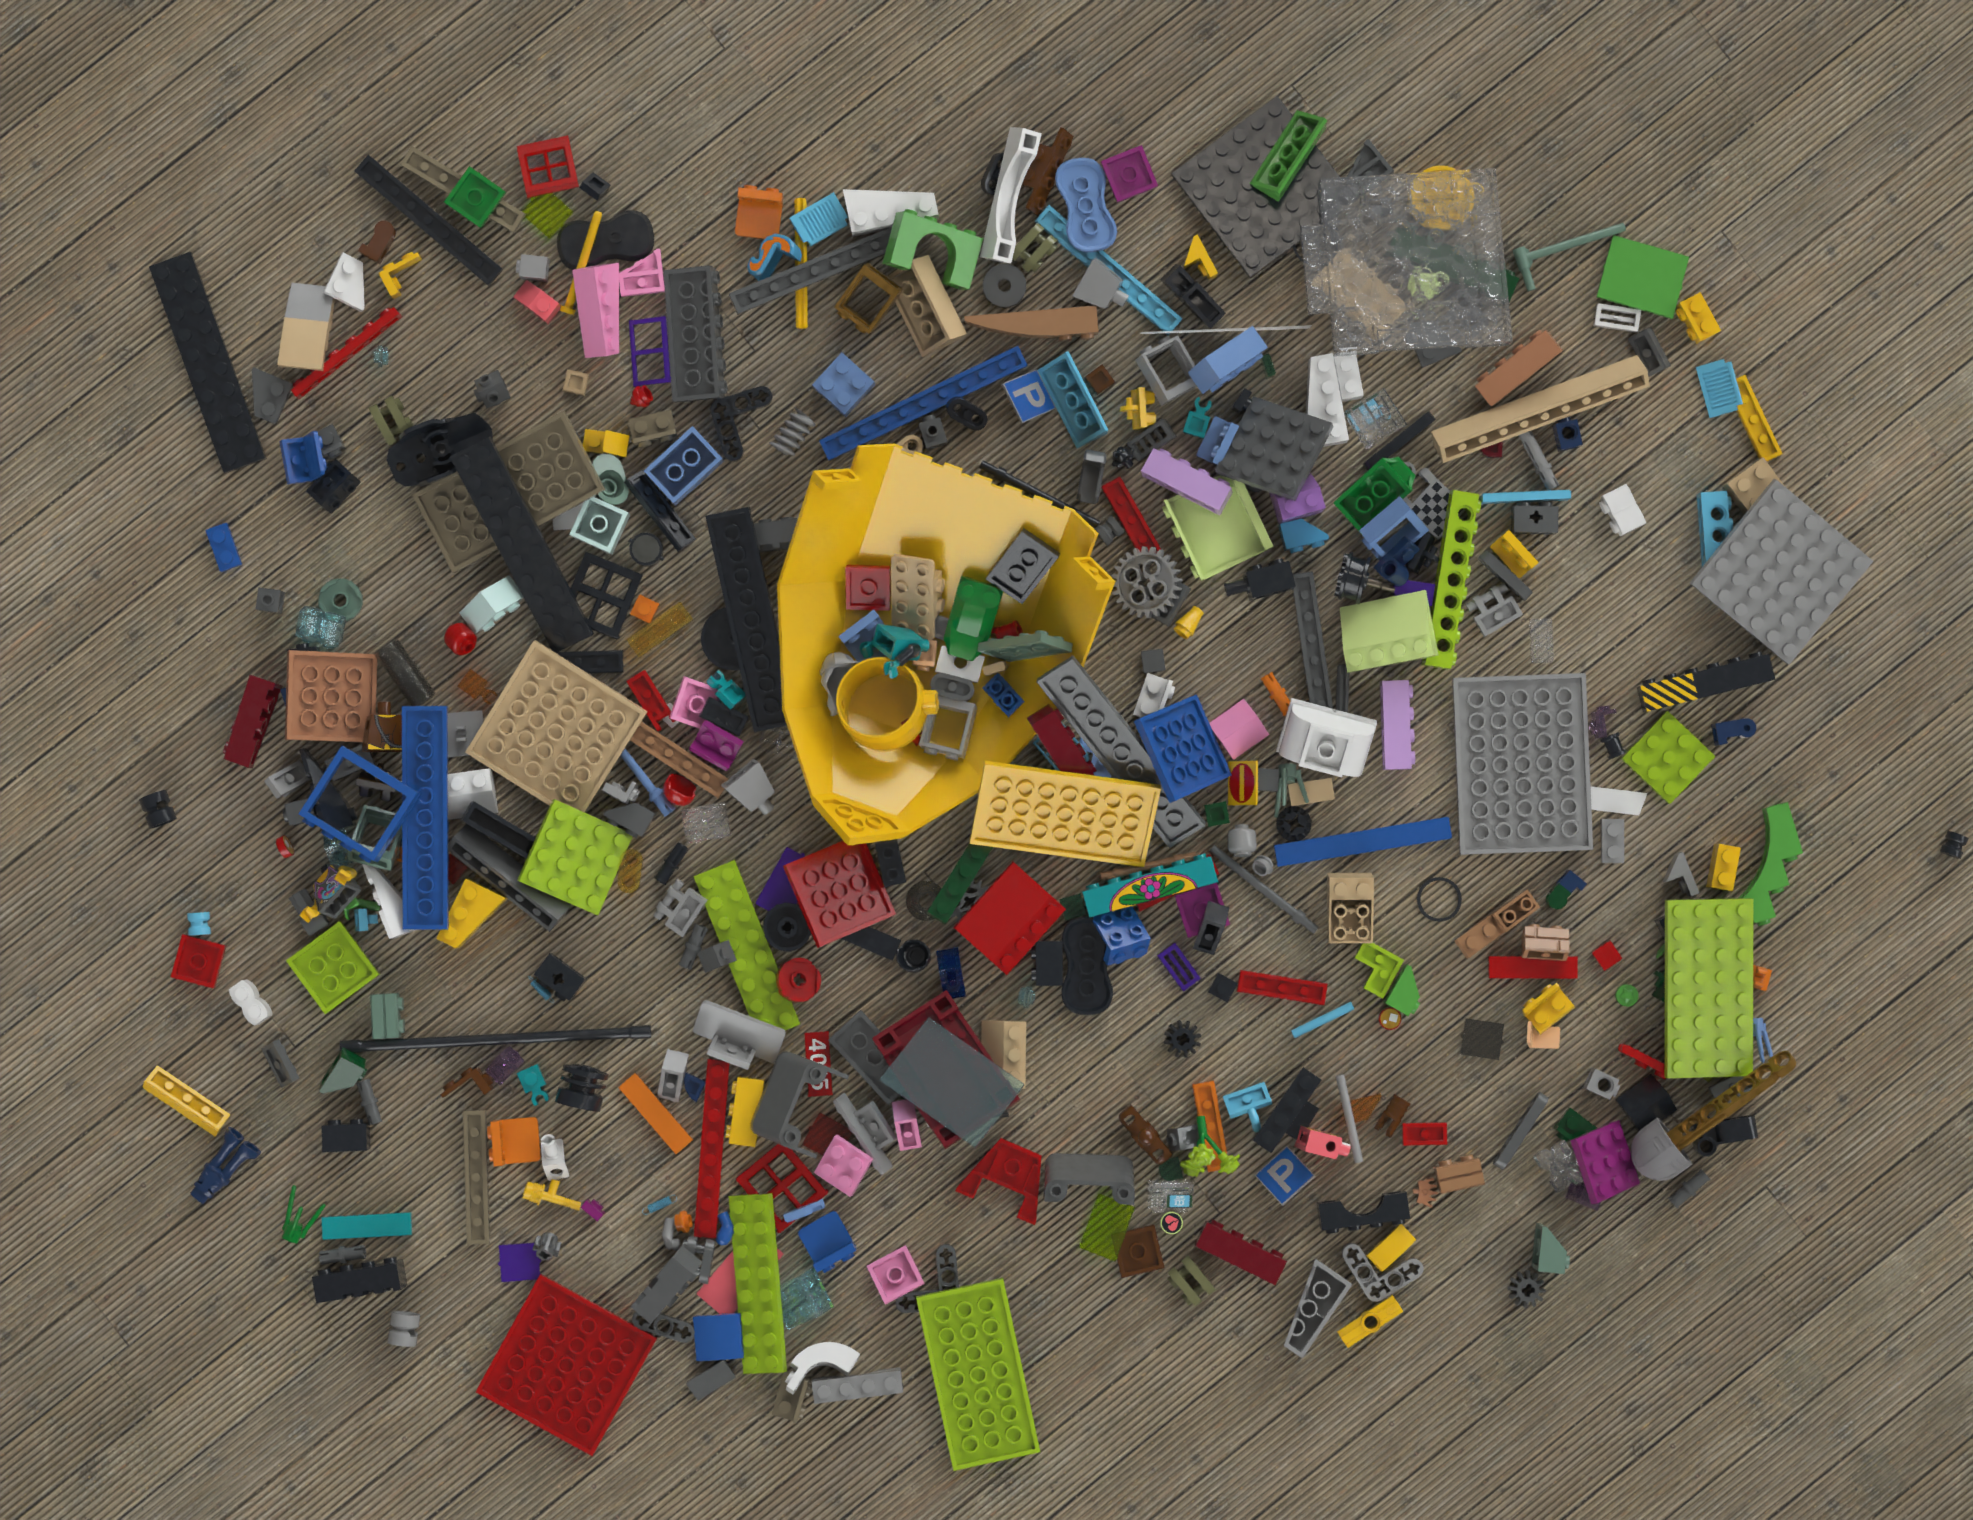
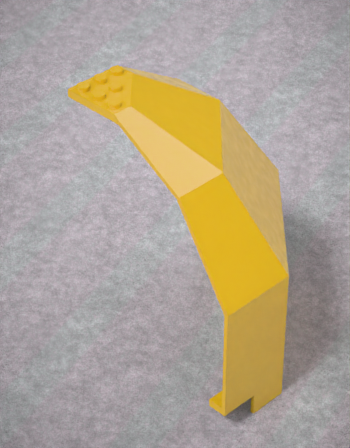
M897 444L858 445L850 469L813 471L777 583L782 711L812 804L847 845L904 838L979 793L984 762L991 761L1010 764L1036 735L1027 717L1050 704L1053 710L1057 708L1039 686L1037 679L1073 655L1081 666L1084 667L1115 584V580L1090 557L1099 533L1074 509L1064 506V509L1052 506L1053 501L1034 495V498L1022 495L1023 490L1006 484L1004 487L992 484L993 479L976 473L974 476L962 473L963 468L946 462L944 466L932 462L933 457L915 451L913 455L902 451L903 447ZM1023 528L1060 553L1058 559L1023 604L1003 592L993 628L1017 620L1022 627L1023 633L1035 634V631L1041 630L1048 632L1050 636L1063 637L1064 641L1073 643L1072 652L1013 662L1006 661L1008 669L998 673L1025 701L1010 717L1000 709L983 689L997 673L986 676L982 669L979 682H972L974 685V695L967 701L975 703L978 709L965 759L958 757V760L948 759L945 757V754L938 752L937 755L924 753V749L919 745L916 747L913 741L897 750L875 751L853 740L841 724L838 714L830 716V710L827 706L828 692L821 684L820 670L826 657L834 652L845 653L854 661H857L841 641L839 635L872 611L846 610V565L891 566V558L894 554L932 559L935 562V569L942 570V579L945 580V587L942 592L945 606L943 612H940L939 615L949 618L961 576L992 584L986 580L987 575ZM891 604L890 611H876L883 623L892 626ZM992 634L990 638H996V635ZM936 637L933 638V641H937L934 668L930 667L929 671L916 670L917 666L912 665L913 660L905 663L917 675L925 690H931V679L934 675L938 674L935 670L941 647L946 646L944 640ZM984 653L981 654V656H985L982 667L1004 661ZM957 657L954 660V665L957 668H964L967 665V660ZM881 674L868 679L856 689L849 702L848 722L850 727L866 735H883L897 730L902 726L901 722L910 718L917 702L916 684L901 675L891 679L889 674ZM939 708L929 743L959 750L968 714Z

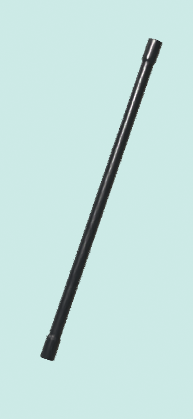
M641 1025L624 1028L364 1041L342 1040L340 1041V1050L343 1047L353 1053H361L366 1051L626 1038L648 1039L652 1037L651 1025Z

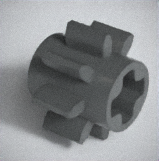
M545 1232L542 1234V1237L536 1236L533 1250L536 1251V1255L540 1259L550 1260L552 1256L558 1257L562 1243L558 1242V1237L555 1234Z

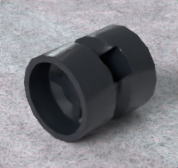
M161 790L139 799L142 810L147 812L145 818L149 829L168 824L177 819L173 807L168 805L170 798L166 790Z

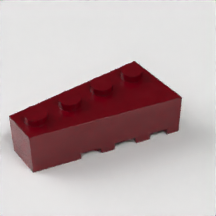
M249 675L236 720L233 722L230 730L229 742H226L223 749L225 760L253 769L283 685L258 676Z

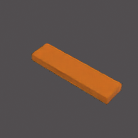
M634 1073L618 1087L675 1154L679 1153L693 1140L637 1073Z
M1214 1080L1192 1084L1197 1116H1205L1207 1134L1222 1152L1225 1151L1227 1154ZM1205 1139V1145L1207 1146V1148L1213 1149L1212 1146ZM1214 1149L1213 1154L1216 1155V1158L1212 1160L1210 1165H1207V1172L1220 1170L1221 1160L1217 1157L1218 1154Z

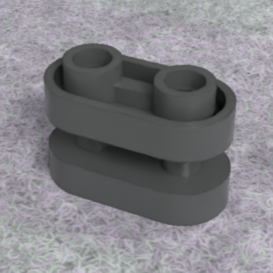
M938 673L931 679V690H937L940 696L967 702L974 695V685L968 679L946 673Z
M689 1236L688 1240L683 1241V1246L694 1256H696V1253L703 1254V1263L697 1269L700 1272L698 1275L699 1283L708 1284L716 1240L706 1239L705 1245L698 1244V1237Z

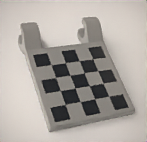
M1423 468L1418 475L1429 485L1413 503L1407 497L1403 500L1429 529L1428 532L1439 540L1443 535L1450 490L1428 468ZM1464 509L1459 510L1458 517L1463 514Z

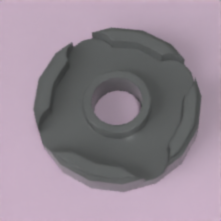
M998 264L992 267L984 277V295L992 305L999 308L1015 306L1024 297L1026 279L1017 267L1010 264ZM1007 280L1011 284L1009 291H1001L998 288L999 282Z

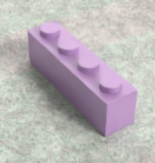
M1153 448L1141 470L1142 477L1220 516L1233 493L1230 483L1221 478L1216 480L1210 477L1211 474L1204 469L1199 468L1196 470L1190 467L1191 464L1180 458L1178 461L1172 458V454L1164 449L1158 451Z
M1409 680L1380 682L1383 770L1412 769V764H1415V751H1411V742H1414L1415 734L1414 729H1410V720H1414V709L1410 707L1409 699L1413 698V685H1409Z

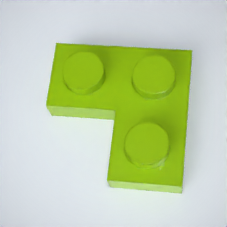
M1362 943L1354 958L1373 968L1363 988L1383 999L1404 959L1374 943Z

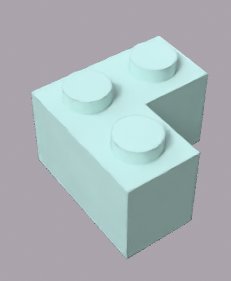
M507 576L480 591L459 613L475 634L481 630L487 632L495 626L494 621L496 622L506 615V611L512 613L521 606L519 602L524 597L512 578Z

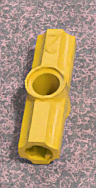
M1391 1295L1372 1309L1364 1311L1358 1318L1338 1330L1337 1333L1346 1347L1349 1348L1370 1333L1378 1331L1382 1325L1401 1314L1403 1310L1394 1296ZM1368 1316H1374L1376 1319L1372 1327H1367L1364 1324Z

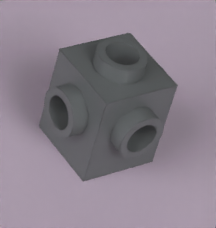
M499 370L482 375L474 380L477 388L473 390L478 402L483 401L487 409L511 398Z

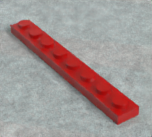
M707 1059L694 1237H717L730 1063L719 1059Z

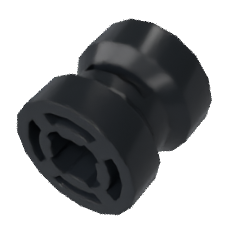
M1947 831L1945 836L1947 842L1942 845L1940 852L1950 857L1961 859L1963 854L1962 846L1967 844L1969 838L1952 831Z

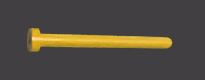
M595 211L576 269L584 268L587 265L602 218V212ZM574 279L572 280L565 305H561L559 310L574 315L576 311L573 309L576 300Z

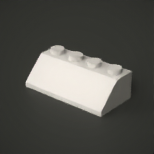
M492 769L448 774V820L462 818L471 801L480 804L493 813H498Z

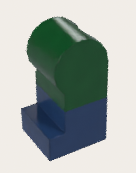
M1566 870L1548 892L1545 899L1547 906L1558 910L1564 908L1567 904V898L1575 889L1582 891L1587 883L1571 870Z

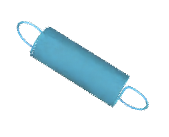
M536 978L530 984L547 1001L551 998L552 994L537 983Z
M670 1196L647 1205L649 1213L672 1203L669 1198Z

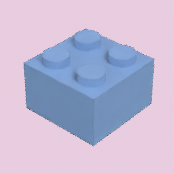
M841 352L812 386L846 418L875 386V382Z

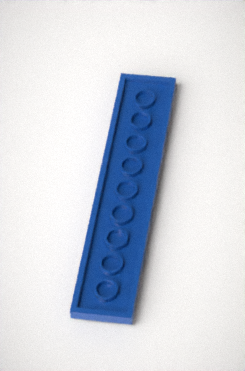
M402 706V782L421 794L402 824L403 930L449 929L448 706ZM402 794V803L404 802L405 798L407 797V796H405V795H403V794Z

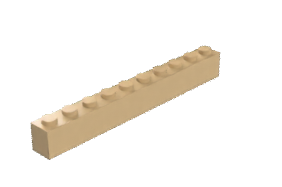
M1638 355L1632 356L1433 430L1431 434L1434 448L1442 462H1448L1650 387L1648 371Z

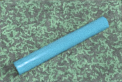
M1349 1002L1291 1030L1294 1038H1297L1354 1010V1007Z

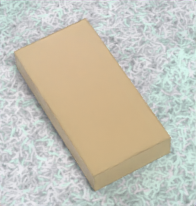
M1332 778L1303 782L1309 803L1335 800ZM1298 783L1287 784L1291 806L1309 804L1305 803Z

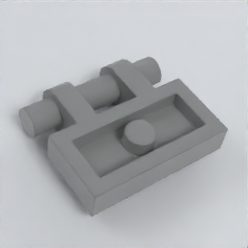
M1505 583L1497 587L1496 585L1492 586L1488 592L1481 596L1473 597L1472 601L1466 604L1469 612L1476 608L1479 610L1480 614L1473 619L1484 637L1523 615L1513 596L1504 600L1501 595L1508 591ZM1495 599L1497 604L1487 610L1484 604Z
M676 879L674 884L668 887L667 895L663 901H659L657 904V910L653 916L661 920L665 914L669 917L665 926L681 937H684L708 900L691 888H688L685 894L682 893L680 889L684 883ZM675 898L680 902L673 910L670 905Z

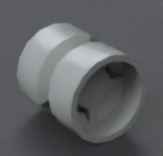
M392 1311L390 1325L393 1326V1329L389 1330L387 1343L396 1346L415 1347L418 1337L415 1329L419 1327L420 1314L407 1311Z

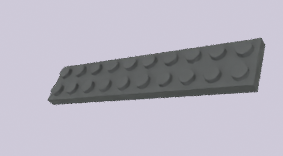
M1074 655L1037 679L1039 686L1113 778L1161 785L1143 742ZM1161 785L1153 828L1170 848L1205 827L1206 822L1186 797L1169 803Z

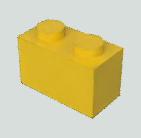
M1714 844L1706 887L1733 891L1740 847Z

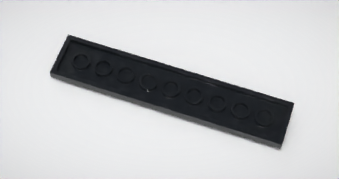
M187 252L149 266L223 473L226 474L267 459L192 252Z
M488 437L450 456L551 650L557 653L592 636L594 633L492 438Z
M750 506L706 515L753 731L758 732L787 726L782 711L779 635Z

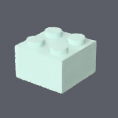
M592 497L583 503L569 535L612 555L630 514L598 498Z

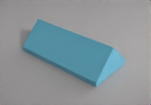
M1069 351L1038 369L1077 449L1108 433V428Z

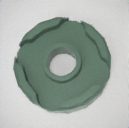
M333 579L327 582L320 590L318 606L322 614L329 620L348 622L360 613L363 606V595L359 587L352 581ZM339 594H343L346 597V603L341 607L335 604V598Z

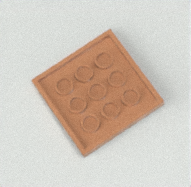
M288 650L285 740L363 742L366 718L369 715L376 714L377 654Z

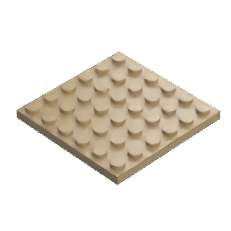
M534 640L465 753L549 806L552 800L555 799L582 812H586L648 711Z

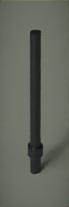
M984 460L979 466L980 469L992 474L994 479L1000 482L1003 480L1032 496L1036 495L1053 501L1052 506L1064 509V506L1074 509L1093 528H1096L1100 523L1099 520L1007 473V470L1000 466L997 468Z

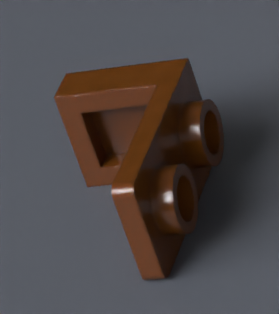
M470 1067L460 1074L462 1079L455 1083L452 1080L443 1087L444 1092L440 1095L442 1098L448 1096L471 1078L485 1095L494 1089L492 1086L494 1081L487 1072L483 1074L479 1067L474 1070Z

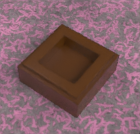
M1103 364L1084 377L1096 395H1099L1115 383Z

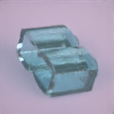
M304 606L299 611L295 636L308 643L317 641L326 648L338 647L343 640L346 617L336 613L324 612L318 608Z

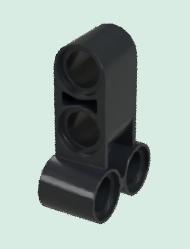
M1755 1115L1724 1119L1693 1142L1694 1151L1702 1156L1709 1157L1716 1152L1717 1145L1758 1138ZM1694 1124L1690 1128L1694 1131L1697 1126ZM1708 1140L1710 1147L1707 1151L1702 1152L1700 1144L1702 1141Z

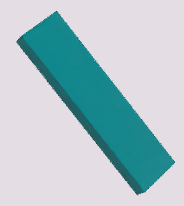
M411 1212L321 1217L323 1240L412 1235Z

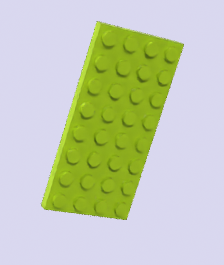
M1753 899L1665 900V1078L1747 1076L1753 1071Z
M999 1278L916 1296L953 1471L1039 1453V1442L1004 1279Z

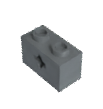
M1517 502V506L1511 507L1512 534H1557L1559 506H1552V502H1540L1539 506H1530V502ZM1534 513L1536 517H1540V520L1535 523L1533 519H1530V516Z

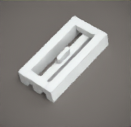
M1598 303L1596 304L1593 326L1637 333L1641 310ZM1601 310L1635 315V319L1602 314ZM1600 318L1633 323L1634 326L1601 322Z

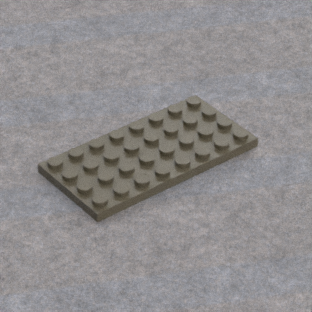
M561 411L497 447L538 527L605 491L565 411ZM457 471L413 494L452 573H457L498 550Z

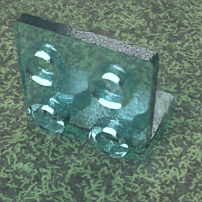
M814 1267L780 1284L783 1322L788 1330L819 1317L834 1307Z

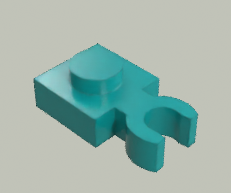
M1197 397L1194 402L1196 412L1189 411L1182 433L1204 439L1210 417L1206 416L1205 412L1210 409L1211 401H1208L1207 406L1202 408L1199 406L1200 398Z
M719 670L706 681L710 687L718 690L715 695L730 710L746 696L745 692L732 679L727 682L724 674Z
M538 1064L517 1073L525 1093L532 1091L531 1100L535 1106L539 1105L537 1101L538 1095H543L545 1101L549 1100L548 1093L541 1088V1086L547 1083Z

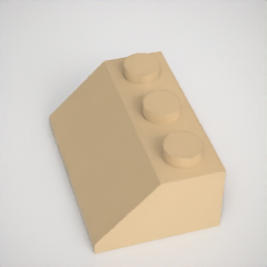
M982 1020V1045L1012 1088L1025 1089L1026 1021Z

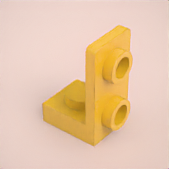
M413 252L405 254L401 257L402 261L396 264L393 262L382 267L383 271L379 272L385 287L393 299L402 296L399 291L402 286L397 277L392 278V276L421 261L422 258L418 252L415 254Z

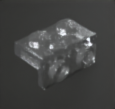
M725 802L681 810L684 832L688 843H700L714 838L722 839L725 836L731 835Z

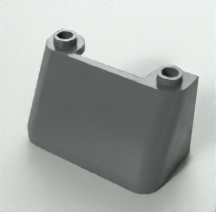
M1053 1153L1046 1158L1043 1196L1045 1202H1059L1063 1200L1067 1195L1068 1184L1110 1186L1116 1202L1134 1205V1167L1131 1159L1127 1156Z

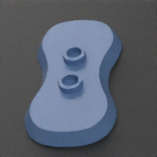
M1075 158L1062 163L1057 169L1055 182L1068 209L1066 226L1068 240L1074 248L1082 252H1097L1107 249L1116 239L1117 227L1105 205L1106 176L1103 168L1098 162L1089 158Z

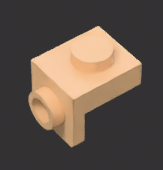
M929 641L928 651L921 652L920 658L917 661H912V665L917 666L916 670L929 671L930 667H935L937 641Z

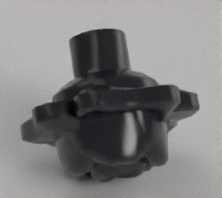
M1129 446L1118 447L1113 452L1112 466L1119 468L1124 465L1127 469L1133 466L1131 459L1134 456V449Z

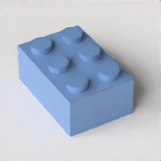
M1252 326L1204 357L1187 373L1202 394L1208 390H1211L1213 393L1223 386L1225 382L1231 381L1240 372L1246 371L1264 357L1262 352L1268 347Z
M692 426L651 463L644 472L676 506L718 468L724 460Z

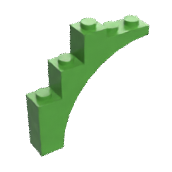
M1788 802L1762 809L1765 822V847L1762 861L1754 879L1738 897L1753 899V923H1757L1758 926L1771 923L1770 919L1776 917L1768 891H1771V894H1776L1784 891L1783 887L1789 885L1782 859H1784L1785 863L1798 859L1797 855L1803 853Z

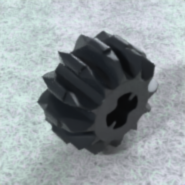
M1178 1020L1177 1029L1174 1025L1170 1024L1169 1027L1173 1032H1164V1035L1171 1037V1039L1164 1040V1044L1172 1043L1173 1045L1167 1049L1168 1052H1172L1177 1048L1175 1056L1179 1057L1182 1050L1183 1056L1187 1058L1188 1049L1193 1054L1196 1053L1192 1045L1200 1047L1201 1043L1194 1041V1039L1200 1038L1201 1034H1192L1197 1030L1196 1025L1188 1030L1190 1021H1186L1183 1028L1182 1022ZM1183 1033H1186L1185 1037L1188 1038V1042H1183L1182 1045H1179L1180 1041L1176 1040L1177 1036H1182Z

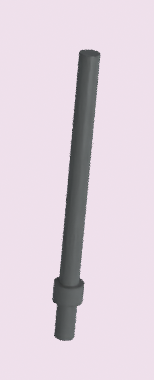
M1214 845L1209 852L1288 913L1295 923L1302 924L1313 934L1319 927L1309 920L1302 910L1295 909L1217 846Z

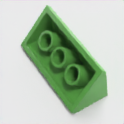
M1297 110L1250 184L1279 202L1325 131L1327 120L1323 117Z

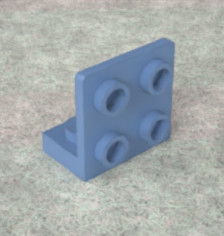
M872 610L839 635L841 641L858 662L873 657H887L876 647H873V656L864 658L859 649L862 642L872 641L871 638L874 637L877 624L885 625L875 610Z

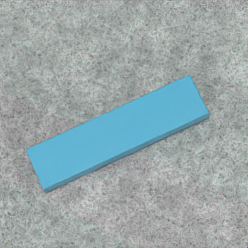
M1571 491L1483 493L1480 496L1481 504L1568 501L1571 499Z

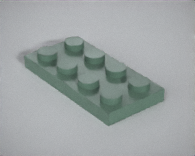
M1038 630L1035 631V634L1020 633L1017 637L989 638L987 642L978 643V652L1007 662L1070 653L1072 652L1073 643L1064 641L1063 637L1050 636L1048 632Z

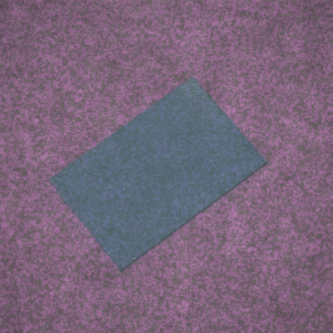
M929 1017L880 1078L881 1082L974 1148L988 1134L989 1130L1024 1086V1083Z

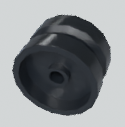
M784 902L775 905L767 912L763 920V932L766 940L772 947L780 951L790 952L800 949L807 943L811 935L800 906L794 903ZM786 922L791 924L789 931L783 929V925Z

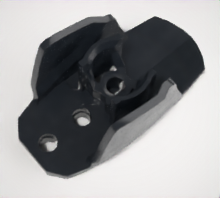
M476 413L441 420L431 419L404 430L399 435V441L388 450L386 461L396 482L405 487L415 485L420 487L440 481L457 471L450 456L488 437H491L493 440L492 428ZM419 454L425 455L424 462L416 460ZM398 463L405 464L403 471L397 470Z

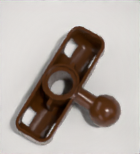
M1131 1104L1119 1114V1121L1154 1163L1161 1165L1173 1156V1153L1159 1138L1160 1135L1148 1121H1145ZM1129 1115L1135 1116L1134 1121L1129 1125L1124 1121ZM1162 1149L1164 1151L1163 1154L1156 1159L1152 1153Z

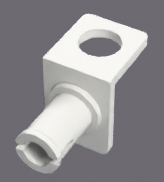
M551 1134L544 1135L541 1139L542 1165L547 1180L551 1181V1179L556 1180L569 1177V1171L565 1163L563 1140H555V1137ZM553 1169L562 1170L559 1174L551 1173Z

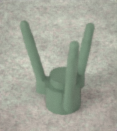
M1288 763L1278 766L1279 781L1275 802V818L1279 815L1281 798L1282 806L1286 805L1287 784L1295 783L1296 778L1305 803H1309L1301 777V770H1296V764Z

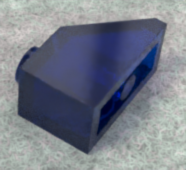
M958 947L936 951L942 991L947 990L952 999L966 997Z

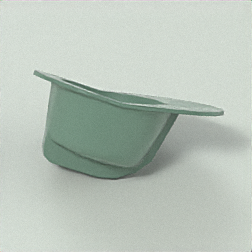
M603 453L597 456L592 463L605 488V491L599 493L596 497L611 505H619L627 499L629 489L624 483L626 481L621 461L616 456Z

